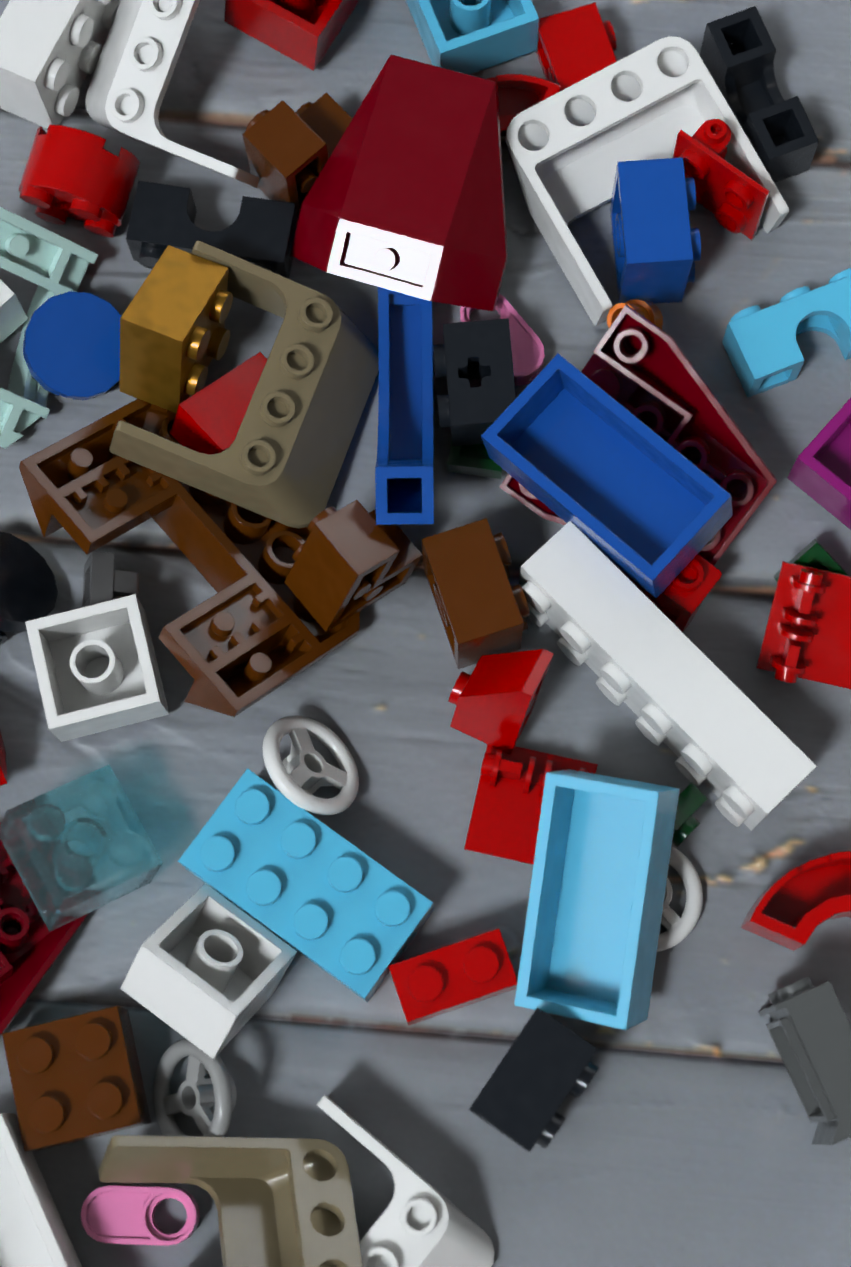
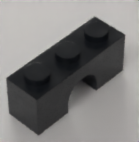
M756 6L707 23L700 57L773 182L776 183L808 171L819 140L799 97L796 96L784 100L779 91L774 74V58L777 50Z
M138 181L126 241L134 261H138L146 268L153 269L168 245L191 253L195 242L202 241L289 279L293 257L290 255L298 224L295 203L243 196L239 215L232 225L220 231H206L194 224L197 209L191 188Z

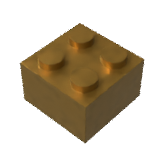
M167 246L120 318V392L177 413L180 403L203 389L208 375L209 364L212 359L220 360L230 339V330L224 328L225 320L233 301V294L227 291L228 267L173 246Z

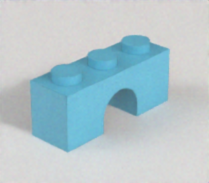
M851 268L833 276L827 285L814 290H810L808 286L797 288L784 295L780 299V303L762 310L759 305L750 306L739 311L731 318V322H728L722 344L747 398L797 379L805 359L797 344L796 337L804 332L819 331L829 335L839 346L844 359L851 358Z

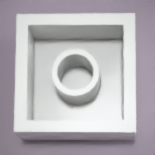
M136 594L25 622L48 729L61 742L169 715L146 612Z
M205 883L141 945L120 989L214 1059L274 994L297 951Z

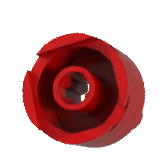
M49 125L46 133L42 127H39L21 179L19 197L23 201L37 206L35 215L45 221L65 225L67 217L84 221L83 227L94 234L114 237L116 228L122 224L139 170L140 161L123 147H121L118 156L108 152L104 148L106 139L95 134L62 125Z

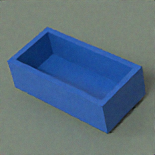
M557 354L481 435L490 459L566 523L571 521L609 560L655 599L733 516L731 494L560 354Z

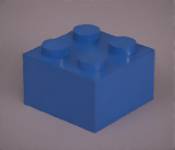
M683 158L617 162L610 204L618 303H625L633 299L650 301L654 304L682 302L687 283H693L695 280V261H700L701 237L699 228H690V211H694L696 207V188L693 177L685 178Z

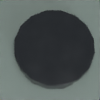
M0 532V631L21 633L27 631L26 621L46 617L54 609L58 595L56 580L44 557L29 543L10 533Z

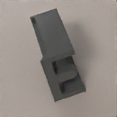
M806 977L768 994L772 1006L759 1011L761 1017L769 1014L772 1022L766 1024L767 1029L810 1122H818L812 1144L833 1145L851 1137V1025L831 982L828 981L814 987L810 978Z

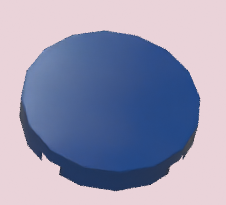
M69 291L49 298L34 311L24 332L23 356L30 374L46 391L57 396L73 398L72 400H88L105 394L120 380V318L122 315L110 302L91 293Z

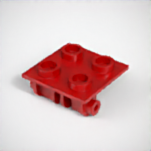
M710 119L704 122L692 137L683 130H680L677 135L673 158H683L685 178H694L696 203L698 202L714 213L716 220L726 230L736 234L741 232L750 240H753L770 191L725 160L727 146L731 139L730 127L720 119Z
M782 561L756 668L775 672V679L787 683H796L798 677L851 689V576Z
M487 744L464 850L533 865L546 772L570 769L596 774L598 764L517 746L514 747L511 755L503 752V750L496 749Z

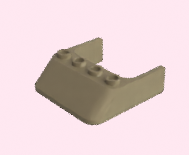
M196 241L191 254L229 268L227 291L231 292L233 297L284 318L236 438L228 449L221 453L209 455L199 453L120 420L115 428L109 451L286 526L294 528L308 527L309 523L325 510L379 371L378 350L342 309L325 294L202 241Z
M115 1135L111 1137L99 1167L100 1182L187 1183L197 1185L210 1194L215 1201L218 1212L223 1267H363L348 1163L342 1151L329 1141L316 1138Z

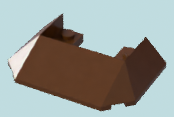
M136 399L22 460L19 469L44 538L63 527L88 555L148 519L153 518L216 590L217 594L165 625L159 635L161 642L194 679L184 702L235 717L355 637L359 632L360 611L325 632L285 584V580L295 563L292 556L306 542L310 534L308 527L294 528L286 526L109 451L115 428L120 420L180 444L170 434L176 413Z

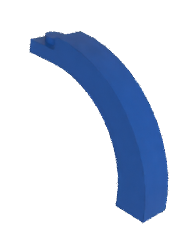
M378 287L379 397L378 444L375 466L376 525L434 524L432 301Z

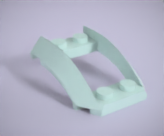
M0 207V268L38 285L27 312L28 319L23 324L10 373L8 389L0 387V447L6 449L24 436L21 434L23 430L41 417L46 419L50 411L46 407L49 391H46L30 374L23 356L24 332L34 311L49 298L69 291L77 292L89 263L94 264L98 254Z

